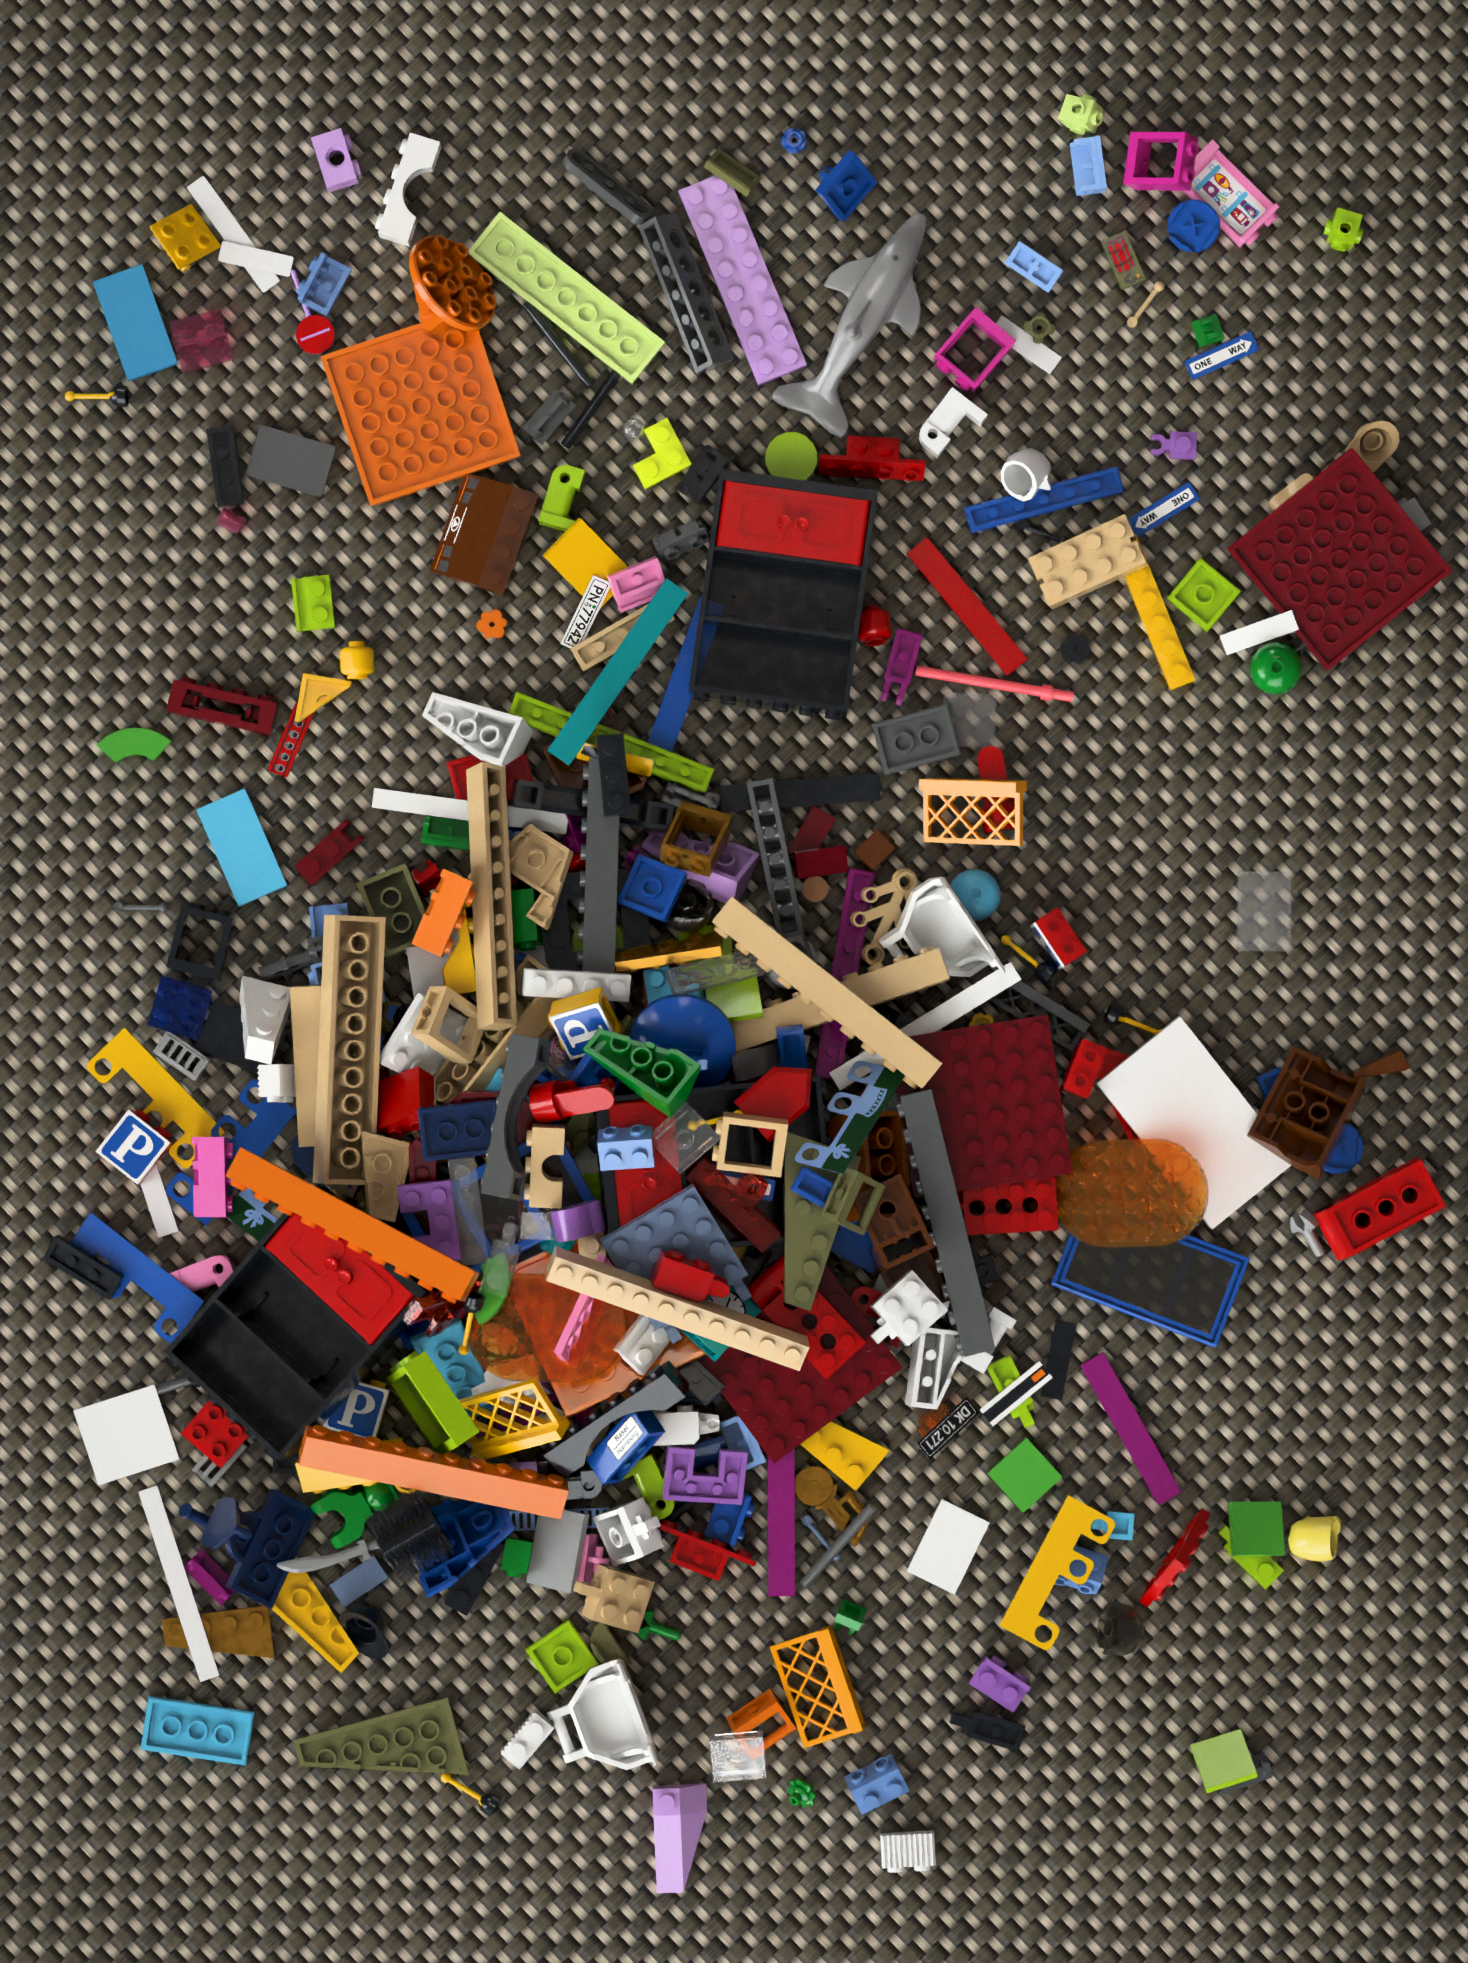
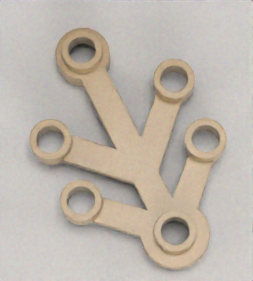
M898 869L892 875L891 881L874 888L865 887L861 891V898L867 903L876 902L879 896L891 892L893 894L889 902L864 912L855 911L850 916L851 924L856 927H864L867 922L883 916L871 944L864 946L861 952L863 961L869 965L880 964L884 960L885 952L879 939L888 933L892 922L895 928L897 927L902 914L900 909L902 899L904 897L907 902L911 890L917 886V876L910 869ZM905 876L907 883L905 886H901L900 879ZM869 890H872L873 897L872 899L868 900L866 897V893ZM858 914H861L863 917L860 924H857L855 921ZM901 939L896 942L901 948H910L908 944L903 945ZM873 949L875 956L869 959L868 951Z

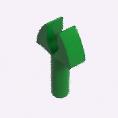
M645 1611L643 1619L650 1626L640 1628L639 1632L636 1633L641 1639L645 1640L646 1635L649 1633H655L676 1641L680 1639V1630L656 1623L653 1619L654 1611Z

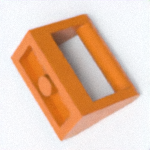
M768 1689L726 1718L733 1733L751 1758H754L797 1729L771 1689ZM778 1712L786 1723L751 1746L744 1735Z

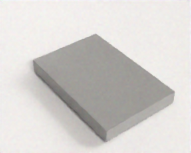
M564 1508L561 1519L538 1515L526 1583L570 1594L576 1593L573 1589L576 1580L578 1581L589 1514Z

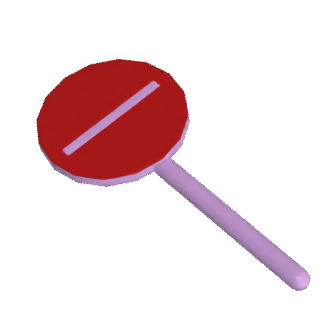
M293 269L291 270V275L296 289H298L300 282L296 271ZM302 304L306 318L297 327V343L307 353L314 355L324 353L334 342V327L325 317L311 315L309 307Z

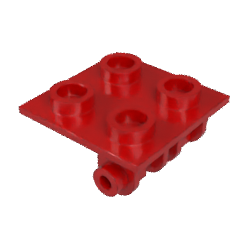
M209 1400L181 1432V1435L221 1469L248 1436L245 1434L246 1429L240 1423L235 1424L226 1416L225 1413L227 1411L221 1405L216 1406Z

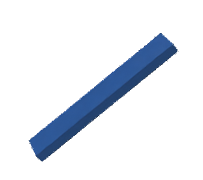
M1116 466L1051 484V490L1039 488L1032 499L1024 502L1008 495L964 507L970 533L972 534L1124 493L1118 467Z
M702 597L699 598L647 742L670 752L674 749L693 694H689V684ZM708 600L706 616L721 618L725 605ZM704 624L696 685L717 626Z

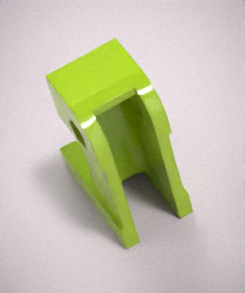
M561 465L553 471L538 520L539 525L566 532L575 522L568 519L575 492H581L586 475L585 470L570 465ZM567 476L570 480L567 483H563L561 478Z
M654 1453L642 1457L622 1480L633 1475L645 1502L650 1507L651 1517L657 1516L658 1520H662L672 1513L675 1501L663 1500L664 1475ZM663 1500L666 1503V1507H658L657 1501Z

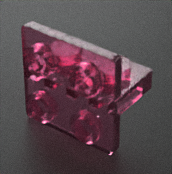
M220 309L170 322L173 345L178 353L184 373L229 362L234 359Z

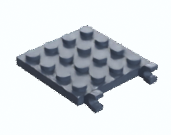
M694 1184L689 1185L600 1239L618 1269L650 1280L661 1250L669 1252L670 1249L683 1253L685 1255L684 1258L693 1261L695 1258H699L710 1263L714 1274L719 1275L720 1278H725L729 1286L733 1285L742 1302L752 1297L742 1278L748 1275L746 1269ZM707 1294L705 1300L712 1297V1295ZM648 1317L655 1330L663 1326L673 1344L682 1339L677 1327Z

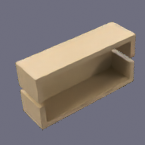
M1125 514L1028 558L1037 580L1042 583L1040 584L1041 590L1051 609L1149 566L1140 544L1134 541L1137 538Z

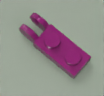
M897 628L883 679L885 683L880 698L881 701L886 702L890 693V684L894 682L901 684L900 691L896 697V705L902 706L906 688L910 685L923 637L922 634Z

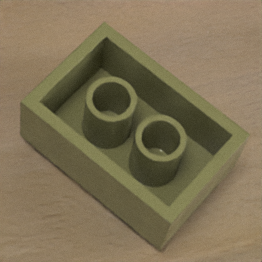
M404 863L356 883L369 916L386 917L384 947L386 957L392 958L406 952V948L415 947L411 943L422 917L426 913V908L408 865Z

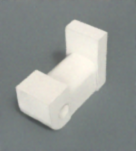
M952 387L921 427L919 442L924 449L938 458L950 443V434L964 416H967L978 426H981L987 419L988 414ZM935 433L937 437L931 439L928 437V434Z
M989 1305L986 1313L996 1348L1006 1329L1012 1330L1017 1320ZM994 1350L966 1357L962 1354L961 1361L984 1374L993 1359L992 1353Z

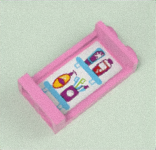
M1212 139L1196 155L1194 165L1195 178L1192 182L1191 191L1183 192L1191 200H1201L1210 204L1218 214L1220 229L1240 248L1245 243L1250 246L1260 236V233L1257 231L1264 224L1269 227L1278 218L1279 215L1276 212L1280 206L1277 203L1273 204L1219 151L1220 146Z

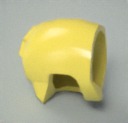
M1309 1515L1303 1520L1295 1522L1291 1527L1288 1537L1290 1551L1299 1558L1309 1561L1322 1562L1333 1560L1336 1556L1338 1534L1341 1529L1340 1518L1338 1516L1310 1517Z

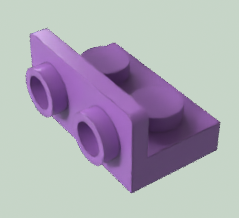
M985 1656L968 1683L1014 1713L1027 1691L1029 1692L1032 1688L1027 1683L1029 1678L1017 1670L1013 1674L1005 1669L1007 1664L998 1657L993 1656L990 1659Z

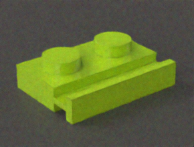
M330 575L291 579L297 632L336 628Z

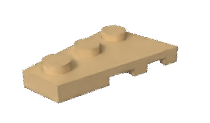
M361 1131L367 1214L378 1219L395 1222L399 1208L397 1186L405 1183L409 1167L410 1143Z

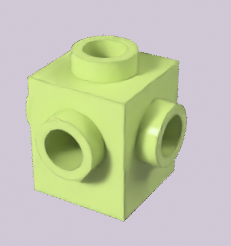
M1066 94L1058 119L1067 128H1070V131L1076 134L1084 135L1085 132L1095 134L1097 127L1102 123L1104 109L1096 102L1097 99L1090 95L1082 94L1081 97Z

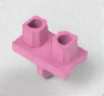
M590 1533L585 1536L578 1581L591 1582L598 1564H610V1558L603 1557L604 1547L598 1546L599 1534Z

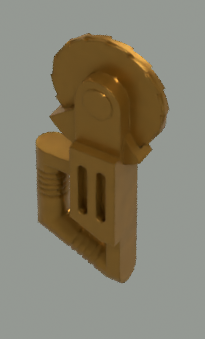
M818 1466L806 1467L795 1478V1493L798 1499L804 1504L815 1506V1509L822 1508L842 1532L846 1529L845 1527L850 1518L842 1504L847 1502L857 1515L865 1508L851 1490L837 1501L835 1498L837 1484H833L831 1475L824 1468ZM871 1517L850 1540L855 1547L861 1542Z

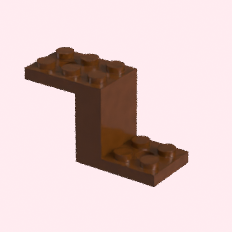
M901 1174L881 1182L886 1187L867 1227V1232L874 1245L869 1249L887 1289L908 1270H913L942 1303L949 1301L950 1298L944 1299L941 1284L945 1282L941 1274H938L936 1263L929 1251L935 1246ZM874 1187L868 1188L856 1196L854 1205L860 1217ZM889 1202L894 1206L895 1212L892 1217L887 1218L881 1215L879 1208L882 1203Z

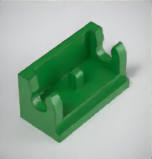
M426 815L423 823L421 844L470 851L469 821Z

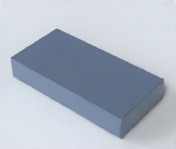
M375 1555L329 1585L343 1607H346L389 1577Z

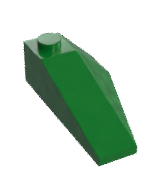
M600 1028L583 1047L585 1053L646 1102L670 1118L674 1116L687 1100L701 1068L699 1063L679 1050L672 1048L668 1050L658 1047L651 1042H639L630 1039L629 1036Z

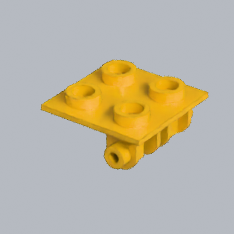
M192 204L150 225L154 236L162 244L167 255L171 257L176 268L181 269L182 272L188 270L191 267V263L221 248V245Z

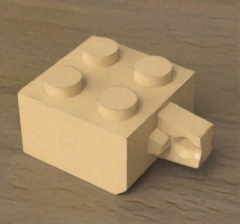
M598 1564L591 1584L576 1580L573 1591L586 1596L581 1615L592 1621L638 1633L655 1582L642 1575Z

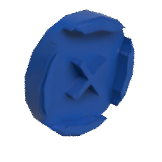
M1187 200L1179 203L1172 210L1168 218V233L1171 241L1178 248L1186 252H1200L1208 249L1216 241L1220 233V219L1210 204L1201 200Z
M1350 1124L1347 1125L1324 1171L1333 1174L1345 1173L1354 1168L1361 1160L1363 1141L1357 1130Z

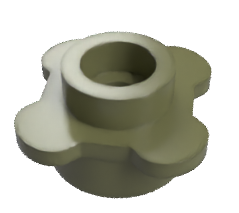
M1038 312L1031 321L1024 323L1023 329L1025 332L1030 333L1034 343L1040 344L1043 342V338L1054 333L1055 326L1050 324L1044 313ZM1037 326H1041L1042 329L1037 330Z

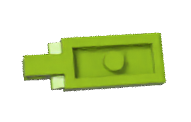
M1010 1354L990 1363L987 1367L999 1393L1020 1377ZM1031 1396L1009 1413L1013 1419L1020 1417L1025 1428L1035 1424L1029 1412L1035 1409Z
M1224 1525L1218 1531L1227 1541L1223 1546L1227 1550L1226 1552L1265 1590L1284 1571L1270 1556H1232L1230 1529Z

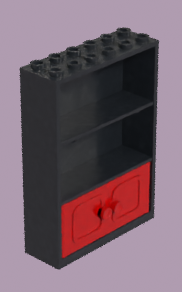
M720 469L689 684V694L694 695V700L709 702L710 698L720 699V704L732 706L736 705V701L744 702L746 707L753 709H762V705L773 706L772 711L788 713V709L799 710V715L814 717L815 713L825 714L826 719L841 720V716L846 717L878 491ZM708 600L725 605L721 618L706 616ZM704 624L717 626L696 685Z
M812 1076L810 1107L788 1126L787 1132L830 1146L831 1136L830 1134L826 1135L825 1124H829V1113L827 1108H823L822 1097H826L825 1081H821L820 1076ZM756 1082L692 1088L687 1100L672 1118L650 1105L638 1094L615 1096V1101L611 1108L593 1112L601 1204L607 1230L604 1231L605 1236L689 1185L694 1184L731 1247L784 1242V1159L781 1177L741 1173L753 1176L755 1198L700 1188L698 1186L703 1166L716 1169V1161H712L713 1146L719 1145L720 1135H715L716 1124L700 1127L697 1131L692 1132L688 1128L691 1121L698 1123L722 1117L723 1111L733 1113L735 1110H740L734 1101ZM639 1124L652 1126L655 1167L600 1171L597 1146L598 1130L610 1126L617 1128L632 1127ZM729 1124L725 1161L771 1166L774 1139L769 1143L756 1127ZM758 1177L776 1181L772 1201L759 1198Z
M311 1183L316 1187L339 1198L325 1184ZM294 1212L291 1216L285 1213L281 1215L164 1351L170 1357L168 1361L178 1370H184L189 1375L187 1379L197 1388L201 1386L208 1393L206 1397L216 1406L221 1405L227 1411L225 1414L235 1424L240 1423L246 1429L245 1434L254 1442L259 1441L265 1447V1453L273 1460L278 1459L279 1461L295 1458L299 1453L306 1425L312 1427L315 1425L322 1426L439 1292L435 1287L430 1291L418 1285L419 1279L412 1275L407 1279L394 1272L395 1266L388 1262L383 1266L371 1260L372 1254L365 1250L360 1254L347 1247L349 1242L341 1237L336 1241L324 1235V1228L316 1225L313 1229L300 1222L302 1217Z

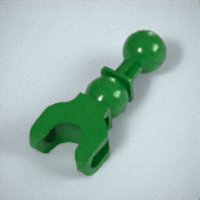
M381 1482L371 1486H364L363 1490L359 1488L355 1491L332 1488L314 1499L310 1507L316 1514L335 1510L344 1516L345 1524L333 1533L331 1537L332 1546L339 1549L360 1538L367 1519L365 1518L366 1514L369 1517L372 1515L369 1513L370 1511L373 1513L375 1509L381 1511L380 1506H383L385 1510V1507L392 1501L394 1503V1497L397 1500L400 1499L398 1496L400 1491L397 1490L395 1485Z

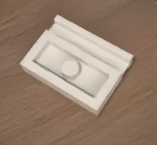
M640 1314L613 1350L618 1352L621 1358L639 1375H644L670 1342V1338L663 1326L655 1330L648 1317Z

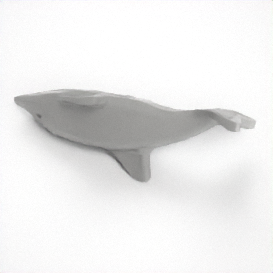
M917 213L911 216L883 245L879 252L872 257L848 262L830 274L824 286L842 292L847 296L848 303L835 331L824 367L815 378L779 386L772 393V400L784 407L810 415L829 433L839 438L846 436L849 424L838 393L840 379L886 323L893 322L899 324L911 335L916 333L920 324L921 306L913 282V269L926 227V218L923 214Z

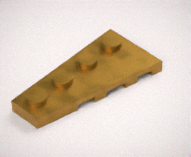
M712 927V933L701 935L699 931L688 933L689 937L685 940L677 941L674 938H669L660 942L657 947L652 948L651 944H645L615 952L616 972L633 973L647 967L659 969L673 963L685 965L699 959L711 961L718 956H722L723 937L714 931L715 927Z
M261 1605L199 1614L211 1651L275 1658L269 1608ZM180 1618L162 1619L165 1646L189 1649Z

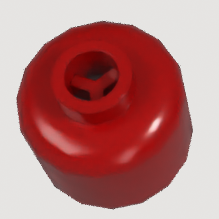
M877 605L865 607L864 611L861 612L858 632L859 640L871 647L885 644L892 634L889 613L886 610L880 609Z

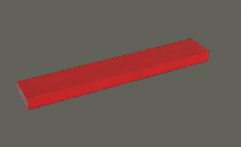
M928 537L906 554L1006 676L1010 675L1028 660Z

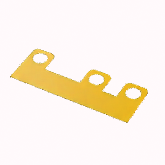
M123 1028L88 1062L87 1069L100 1083H107L123 1068L153 1099L143 1112L148 1114L150 1111H158L162 1115L160 1126L165 1128L174 1120L185 1132L170 1147L169 1154L182 1168H189L192 1165V1161L195 1160V1145H192V1137H212L211 1130L217 1123L147 1050ZM105 1058L111 1062L112 1069L109 1074L99 1075L95 1071V1063L99 1059ZM220 1127L219 1135L221 1137L225 1131ZM184 1143L190 1144L194 1149L193 1157L186 1161L181 1160L177 1155L178 1147Z
M1068 1495L999 1626L1043 1650H1049L1059 1634V1627L1038 1614L1059 1575L1079 1585L1087 1581L1094 1563L1091 1559L1074 1551L1073 1548L1081 1534L1099 1544L1106 1543L1115 1528L1114 1520ZM1096 1519H1102L1108 1525V1531L1103 1536H1095L1091 1531V1524ZM1074 1560H1082L1086 1564V1573L1081 1577H1075L1070 1573L1069 1566ZM1046 1625L1051 1629L1052 1637L1048 1642L1043 1643L1036 1639L1035 1630L1037 1627Z

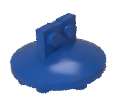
M673 994L651 1002L638 1014L629 1034L632 1040L643 1043L651 1042L658 1047L668 1050L670 1048L679 1050L699 1063L701 1068L692 1088L718 1085L727 1075L733 1064L731 1056L735 1055L736 1050L733 1027L721 1009L699 996Z

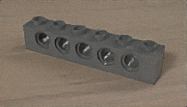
M677 213L655 216L640 225L638 228L695 372L701 373L715 370L734 360Z
M768 778L748 782L747 788L776 931L784 938L804 935L774 779Z

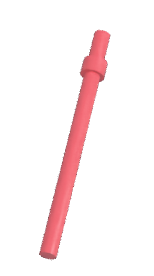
M917 665L915 676L1038 696L1040 700L1046 701L1056 699L1072 702L1074 693L1072 691L1054 689L1053 685L1042 684V686L919 665Z

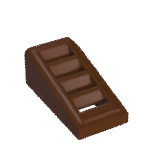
M1396 1050L1351 1071L1350 1074L1352 1077H1369L1410 1069L1402 1050Z

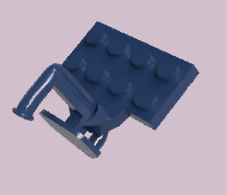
M271 1488L259 1513L245 1511L239 1514L238 1500L230 1497H223L218 1501L211 1517L192 1508L189 1503L183 1504L179 1508V1516L187 1518L205 1528L202 1535V1544L208 1548L217 1549L225 1542L229 1556L236 1561L226 1587L272 1609L288 1575V1571L278 1568L276 1564L295 1559L314 1518L315 1513L312 1509Z

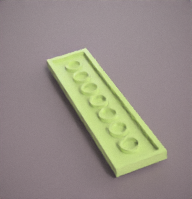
M501 212L497 214L468 250L469 255L524 300L532 304L538 311L632 385L665 345L661 338Z

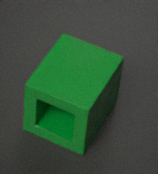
M506 1537L501 1570H505L507 1576L521 1578L522 1574L528 1573L533 1540Z

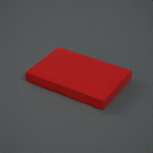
M524 751L523 755L505 765L508 801L511 798L514 779L534 782L526 751ZM470 755L446 762L456 799L468 801L466 770L485 761Z

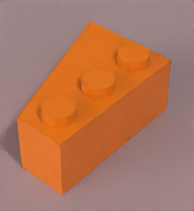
M443 869L441 872V880L436 891L434 890L432 893L431 902L422 917L411 943L443 958L444 953L450 954L455 940L452 939L455 929H461L466 919L463 911L467 904L472 905L477 891L473 890L475 884L472 881L446 869Z

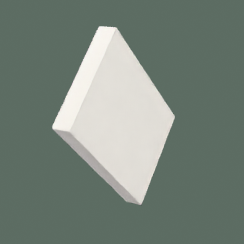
M941 1499L906 1571L955 1595L990 1522Z

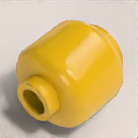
M365 641L349 642V647H344L340 650V671L342 674L347 675V679H368V675L374 672V650L371 647H366Z

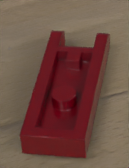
M345 819L294 866L312 887L365 839L361 834L353 841L346 834L344 829L351 823L348 819Z

